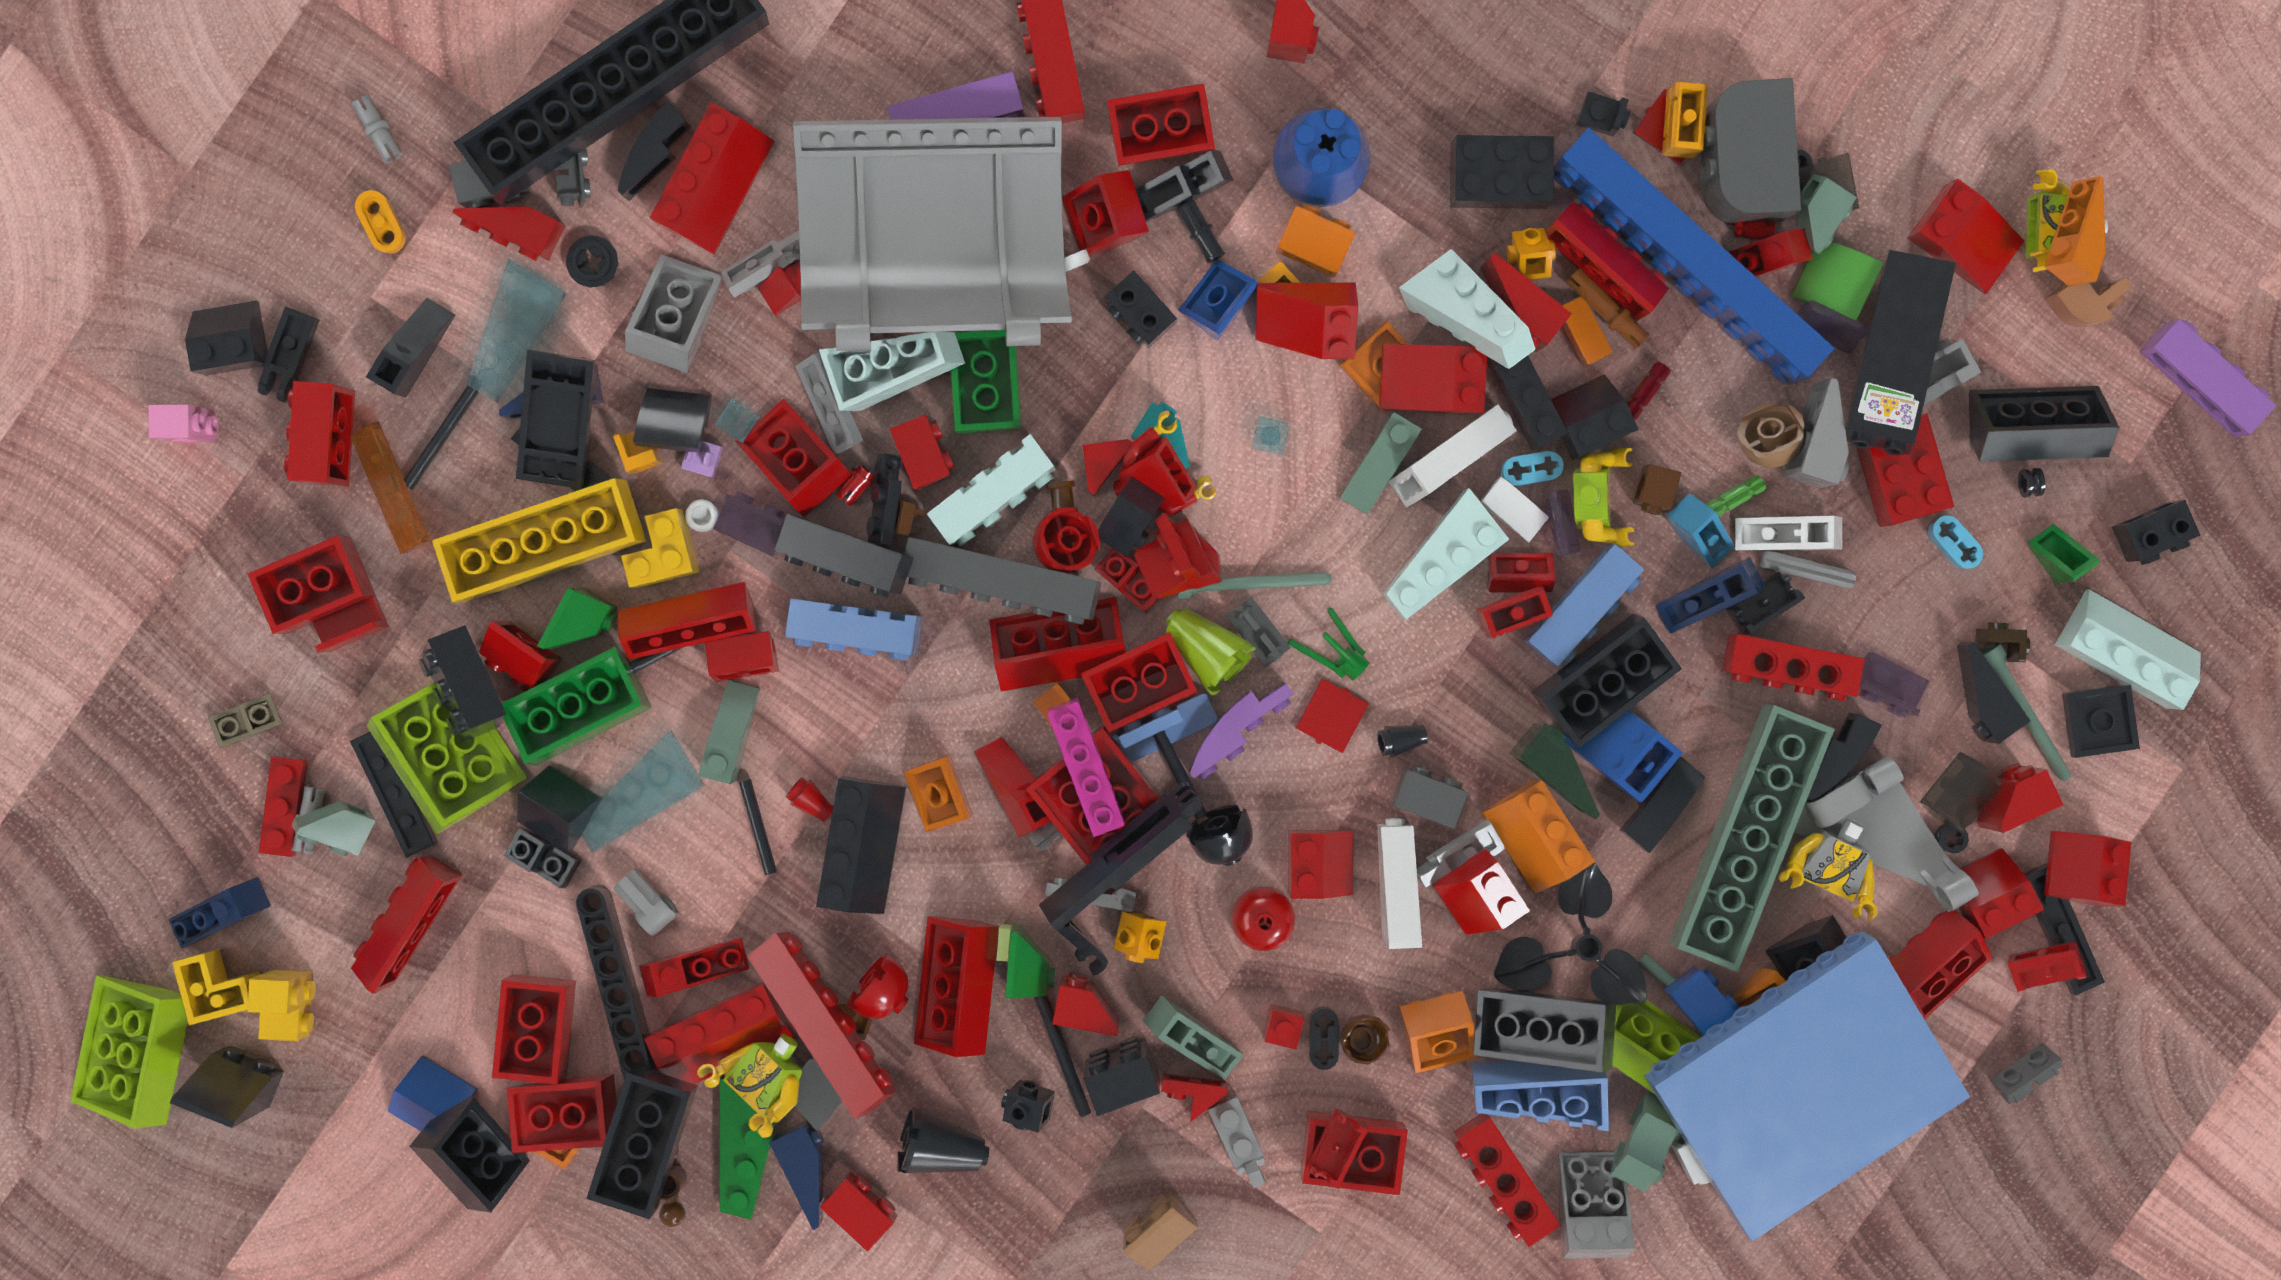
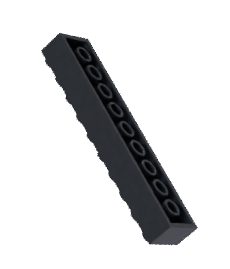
M665 0L453 143L491 196L501 206L768 26L767 12L758 0Z

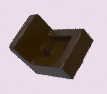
M1988 622V629H1976V641L2008 643L2007 661L2026 662V656L2030 652V640L2027 637V630L2009 629V623Z

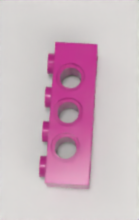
M1079 697L1048 708L1047 715L1093 837L1125 826L1124 817Z

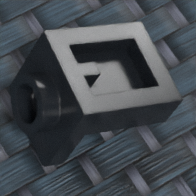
M1588 91L1576 125L1587 129L1589 127L1593 131L1613 137L1620 128L1624 129L1627 125L1631 110L1626 109L1629 99L1622 97L1617 101Z

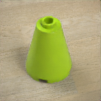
M1177 608L1166 620L1168 624L1166 632L1171 633L1178 650L1211 695H1215L1222 690L1219 684L1223 680L1230 683L1240 673L1252 657L1249 652L1256 649L1247 640L1189 608H1185L1182 611Z

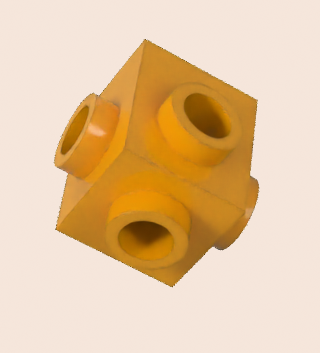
M1528 228L1522 231L1512 232V244L1506 248L1507 261L1529 280L1549 278L1552 272V260L1556 256L1554 241L1548 240L1544 228Z
M1122 911L1114 950L1125 953V959L1133 962L1144 963L1145 958L1158 959L1167 921L1145 913Z

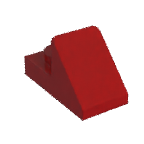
M800 260L785 270L780 266L758 287L775 316L801 301Z
M1162 1073L1161 1092L1167 1093L1168 1098L1178 1100L1186 1099V1095L1192 1096L1189 1114L1191 1122L1227 1094V1083L1221 1080Z

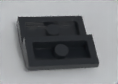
M647 388L633 438L635 446L700 453L704 427L708 426L712 395Z

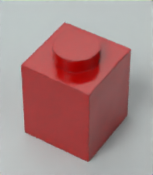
M1270 1004L1263 1032L1264 1041L1297 1050L1304 1022L1302 1012Z

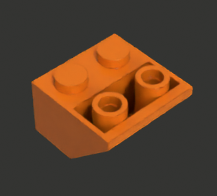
M1304 204L1301 208L1296 205L1276 253L1331 278H1335L1356 232L1350 230L1352 226L1343 220L1334 218L1333 221L1321 217L1322 212L1312 206Z

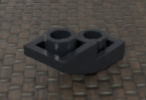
M523 828L517 830L503 855L526 871L537 873L559 888H566L582 861L572 854H567L544 838Z

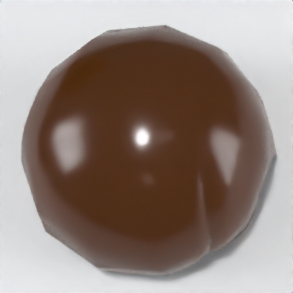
M1362 1014L1352 1017L1344 1025L1341 1033V1046L1344 1054L1350 1060L1360 1064L1368 1065L1379 1060L1386 1049L1390 1047L1388 1037L1390 1029L1388 1025L1376 1016Z

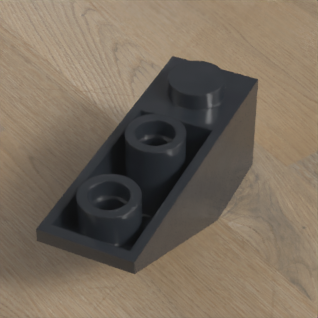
M426 298L384 346L366 378L391 393L406 398L456 315Z

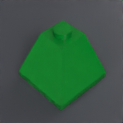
M568 587L537 646L542 649H556L601 636L605 631L609 632L613 628L618 617L614 614L618 606L584 588Z
M1014 924L1010 932L1005 998L1046 996L1047 988L1054 987L1055 968L1049 967L1050 958L1021 924Z

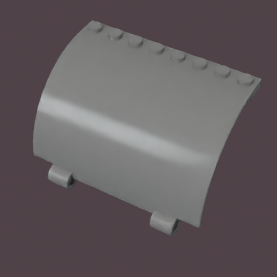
M1061 117L793 121L799 218L802 330L835 329L836 351L871 350L870 333L1005 330L1006 346H1039L1041 344L1040 323H1072L1063 244Z

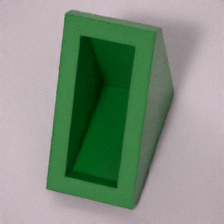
M2052 524L2027 542L2028 547L2055 583L2075 582L2100 563L2098 557L2055 524Z

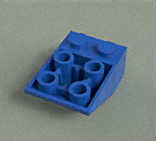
M1629 710L1579 749L1564 733L1559 737V740L1628 797L1640 803L1644 801L1683 753L1658 731Z

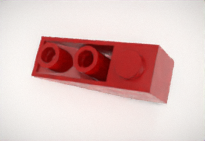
M529 206L454 208L452 212L462 219L460 225L476 233L482 228L491 233L489 239L505 247L511 242L520 247L518 253L534 261H537L539 256L549 261L565 228V225L558 220Z
M1002 737L974 751L1018 838L1051 821L1025 789L1036 779L1035 776Z
M742 938L640 964L639 968L646 995L649 997H660L748 970L749 966Z

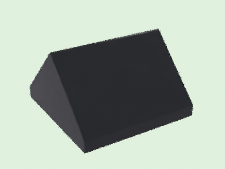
M549 765L518 791L517 821L567 854H571L602 797L557 768Z

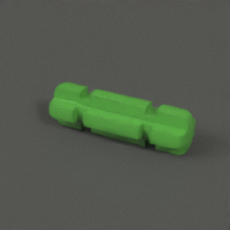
M1756 475L1747 479L1745 484L1740 483L1718 496L1719 499H1713L1705 505L1714 510L1719 517L1725 513V510L1730 511L1749 500L1751 495L1754 496L1763 492L1766 489V485L1763 479Z

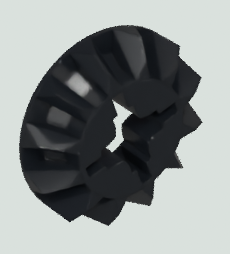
M585 236L576 240L569 248L566 256V267L572 279L588 288L605 286L608 281L615 278V272L619 266L617 251L609 241L599 236ZM587 250L596 258L602 257L601 261L597 263L598 273L591 267H583L589 262Z

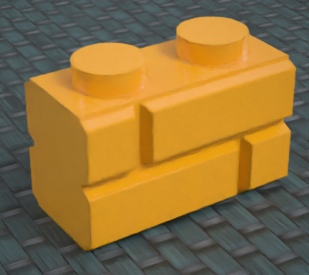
M1675 82L1667 90L1663 137L1666 139L1663 141V156L1695 158L1703 151L1708 85Z

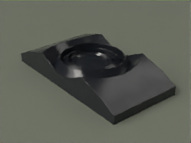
M527 350L516 479L578 489L583 488L590 448V418L595 395V360Z

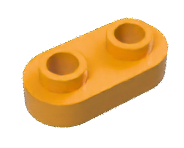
M374 190L361 193L356 199L355 211L371 244L377 250L386 254L400 251L405 244L406 234L389 199ZM379 204L380 209L378 213L372 214V206ZM393 232L394 240L391 243H387L385 240L386 235Z

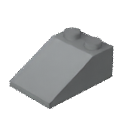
M661 254L625 330V352L688 373L702 340L722 282V276Z
M1830 378L1811 386L1802 414L1806 430L1804 446L1796 459L1786 465L1782 476L1816 488L1839 485V482L1845 479L1849 469V463L1846 462L1849 451L1839 384L1837 379Z

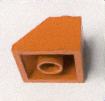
M1463 991L1444 993L1439 997L1423 1001L1416 1000L1407 1005L1400 1006L1403 1028L1415 1074L1478 1058V1056H1474V1022Z

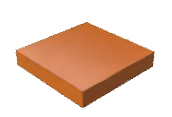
M1387 320L1355 350L1354 359H1345L1339 365L1378 408L1382 345H1410Z

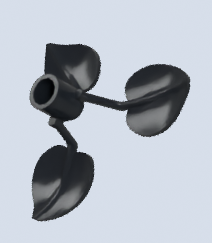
M1596 862L1562 882L1558 889L1557 897L1561 910L1569 915L1578 914V921L1583 930L1582 934L1573 938L1571 949L1543 955V947L1537 940L1529 937H1518L1511 940L1503 948L1494 970V977L1505 986L1518 990H1534L1545 985L1551 978L1552 972L1549 964L1546 962L1547 960L1574 955L1580 960H1595L1596 964L1599 965L1591 973L1590 984L1593 993L1601 1001L1615 1002L1617 1005L1644 1003L1647 998L1645 978L1636 959L1628 952L1613 949L1607 952L1602 961V943L1598 937L1590 934L1591 930L1585 922L1584 915L1589 918L1601 917L1609 910L1612 904L1610 884Z

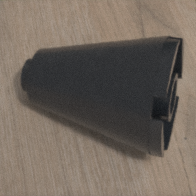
M912 1107V1110H909L901 1133L900 1141H903L902 1152L898 1151L897 1171L902 1173L978 1171L981 1165L985 1166L987 1164L990 1149L989 1146H985V1139L920 1108Z

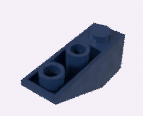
M256 877L230 887L168 919L181 948H184L271 907V904L259 878Z

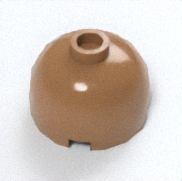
M1768 402L1755 406L1742 417L1743 422L1740 428L1738 426L1737 434L1741 449L1751 462L1764 468H1778L1795 460L1801 452L1806 438L1805 424L1801 413L1793 406L1788 405V408L1778 406L1777 402Z

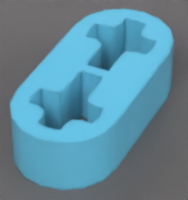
M1553 451L1515 456L1507 459L1502 464L1500 475L1513 486L1546 482L1556 479L1561 475L1564 463L1562 458ZM1545 457H1548L1549 462H1555L1556 468L1551 470V475H1547L1546 470L1535 471L1534 465L1544 463ZM1513 463H1516L1519 468L1529 467V472L1519 475V480H1515L1514 475H1508V470L1513 468Z
M1948 515L1936 517L1929 523L1927 529L1929 538L1956 568L1969 569L1980 564L1983 559V549L1959 520ZM1940 524L1950 525L1948 533L1954 540L1949 536L1940 537L1939 533L1942 530L1939 526ZM1957 545L1963 549L1970 548L1972 550L1969 554L1971 560L1960 559L1963 552Z

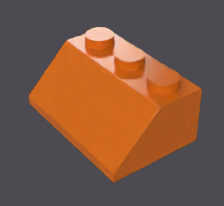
M1533 778L1481 812L1485 819H1488L1493 825L1505 850L1534 894L1570 879L1595 863L1591 854L1541 779Z

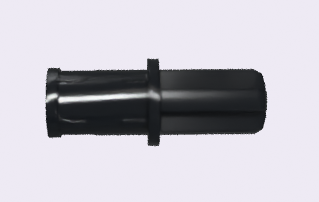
M1191 199L1182 203L1178 207V211L1191 233L1190 239L1195 240L1207 264L1222 257L1225 252L1220 247L1211 230L1213 225L1207 223L1195 200Z

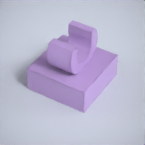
M702 441L700 453L685 452L681 469L714 478L723 447Z

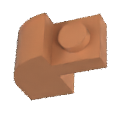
M2126 277L2110 282L2098 292L2093 289L2090 283L2074 286L2064 284L2047 296L2045 300L2057 317L2064 323L2080 328L2090 327L2112 319L2114 316L2109 310L2125 300L2123 294L2133 287Z

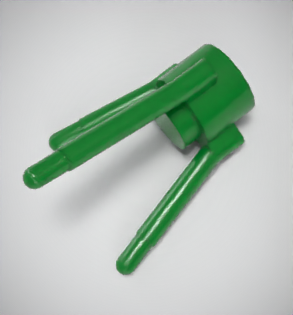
M1329 608L1327 612L1351 646V648L1347 647L1344 649L1327 632L1322 634L1329 645L1340 654L1335 660L1339 665L1293 639L1288 640L1290 646L1333 670L1341 678L1346 675L1353 681L1370 664L1364 657L1366 652L1356 643L1333 608Z

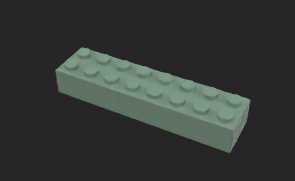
M1763 703L1669 939V944L1733 971H1739L1830 743L1834 728L1776 705Z

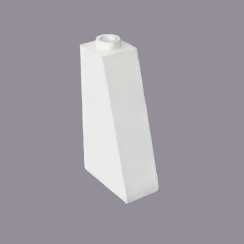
M1496 405L1389 480L1388 483L1405 507H1409L1515 433L1517 430L1513 426L1510 415L1502 410L1499 405Z
M1405 818L1385 819V824H1377L1382 941L1389 949L1422 948L1414 827L1410 823H1405Z

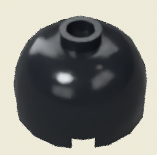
M1238 805L1215 808L1208 811L1207 815H1205L1208 819L1198 824L1197 819L1191 823L1192 828L1187 831L1186 836L1196 855L1206 863L1225 866L1234 865L1241 860L1252 844L1253 828L1246 809L1243 808L1240 811Z

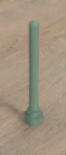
M1327 572L1222 577V582L1196 590L1193 588L1177 593L1178 599H1191V595H1197L1201 591L1328 585L1332 577Z
M1993 643L1980 651L2031 720L2026 726L2060 780L2067 781L2071 777V773L2005 665L2007 653L2001 643Z

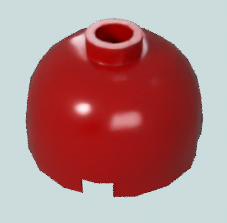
M1058 508L1045 515L1035 528L1032 539L1034 552L1039 561L1049 570L1062 573L1077 572L1090 565L1094 560L1096 551L1099 550V531L1095 523L1088 515L1084 516L1076 510L1078 509Z
M1260 886L1248 889L1237 898L1232 907L1231 923L1234 933L1243 945L1253 950L1270 951L1277 949L1289 940L1294 931L1296 916L1292 903L1284 893L1273 887Z
M887 953L884 954V958L882 956L877 958L859 980L861 984L859 993L857 994L852 991L847 1006L864 1018L873 1020L886 1018L892 1012L899 1014L909 1000L905 996L909 982L904 967Z

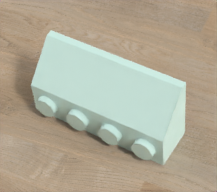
M2086 589L2055 646L2124 685H2131L2134 691L2166 709L2184 710L2200 682L2201 653L2089 589Z

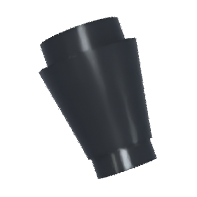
M1423 725L1385 726L1384 730L1377 732V741L1381 754L1383 756L1390 755L1392 758L1427 744L1428 741L1427 732Z

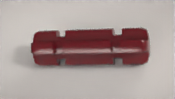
M1661 362L1655 363L1649 371L1650 375L1645 376L1632 394V400L1627 401L1634 420L1638 419L1643 412L1642 407L1647 406L1661 387L1660 382L1665 381L1669 376L1671 370Z

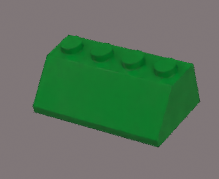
M616 647L502 703L506 712L504 721L524 764L539 765L652 708L638 677Z

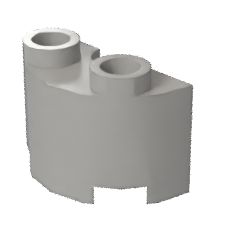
M1949 338L1938 342L1924 405L1981 373L1963 338L1951 343Z

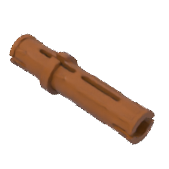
M1581 267L1565 282L1610 324L1608 326L1610 330L1613 331L1615 329L1634 349L1638 348L1650 335L1629 315L1631 312L1627 308L1623 310Z

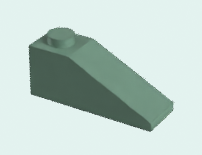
M1393 412L1383 425L1341 494L1340 499L1367 515L1411 448L1421 428Z
M728 680L705 747L698 776L727 784L737 782L760 688Z
M1161 995L1142 1020L1157 1038L1223 1080H1226L1244 1056L1241 1051L1163 995Z

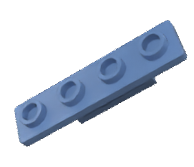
M1201 693L1172 708L1167 705L1152 712V717L1142 722L1137 719L1122 726L1123 730L1112 736L1133 762L1159 750L1152 735L1164 730L1172 744L1217 723L1218 718L1207 694Z

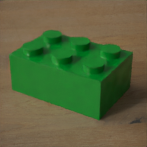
M1005 330L955 333L965 361L964 364L951 369L955 432L961 435L1022 431L1017 346H1006Z

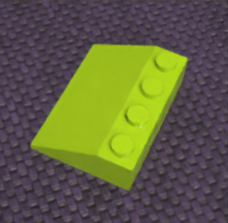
M432 683L372 716L367 727L434 832L438 835L519 785L527 777L496 729L461 742L458 735L453 736L446 721V718L450 716L445 705L441 707L438 705L433 694V688H436V686Z
M96 975L70 1102L133 1129L167 1125L171 1108L170 1101L178 1075V1067L188 1023L181 994L165 988Z

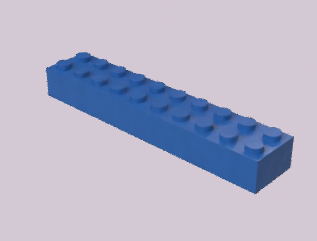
M1589 127L1554 165V179L1560 186L1565 189L1570 187L1579 195L1578 201L1591 211L1594 209L1603 217L1602 222L1604 225L1611 228L1614 232L1619 231L1627 239L1626 244L1630 248L1634 249L1638 254L1643 253L1651 260L1650 265L1653 269L1663 276L1667 274L1676 282L1674 287L1686 297L1691 296L1699 303V310L1711 319L1715 317L1724 325L1722 330L1734 340L1739 339L1748 347L1746 351L1752 358L1759 362L1763 360L1772 368L1770 373L1781 383L1785 384L1787 382L1790 385L1809 378L1835 349Z

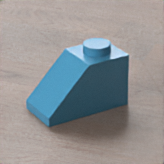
M1690 493L1666 515L1675 532L1711 569L1735 547L1716 512Z

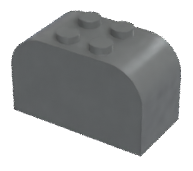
M1793 78L1738 82L1726 89L1706 108L1703 151L1700 152L1702 166L1698 168V183L1700 186L1703 185L1704 200L1708 210L1718 220L1733 225L1736 222L1748 221L1783 222L1801 211Z

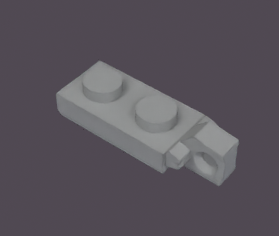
M796 231L780 242H777L775 239L771 240L721 271V276L734 298L750 291L756 284L769 277L780 266L784 268L794 260H800L799 231Z
M1487 819L1427 857L1428 862L1417 868V877L1424 887H1427L1486 848L1492 856H1495L1503 851L1505 847L1493 825Z
M1055 877L1054 883L1047 882L1046 896H1050L1068 880ZM1119 888L1112 894H1105L1104 892L1091 904L1132 912L1136 893Z
M1234 1095L1208 1108V1112L1234 1169H1237L1239 1175L1247 1172L1253 1188L1264 1184L1265 1178L1259 1167L1266 1163L1263 1157L1264 1153L1238 1096Z

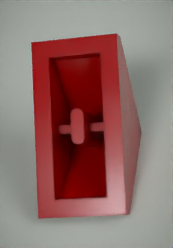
M1129 439L1082 445L1090 494L1093 496L1097 494L1123 460L1132 443Z

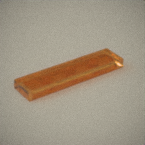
M370 423L351 434V440L400 554L409 553L429 542V537L380 423Z

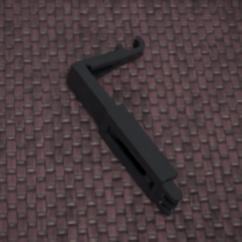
M1186 782L1178 785L1169 794L1164 793L1090 854L1092 861L1039 904L1050 925L1077 948L1074 955L1079 962L1085 961L1090 955L1097 957L1089 965L1093 976L1105 970L1108 960L1103 951L1071 919L1111 886L1115 890L1121 887L1192 828L1188 819L1202 808V802Z

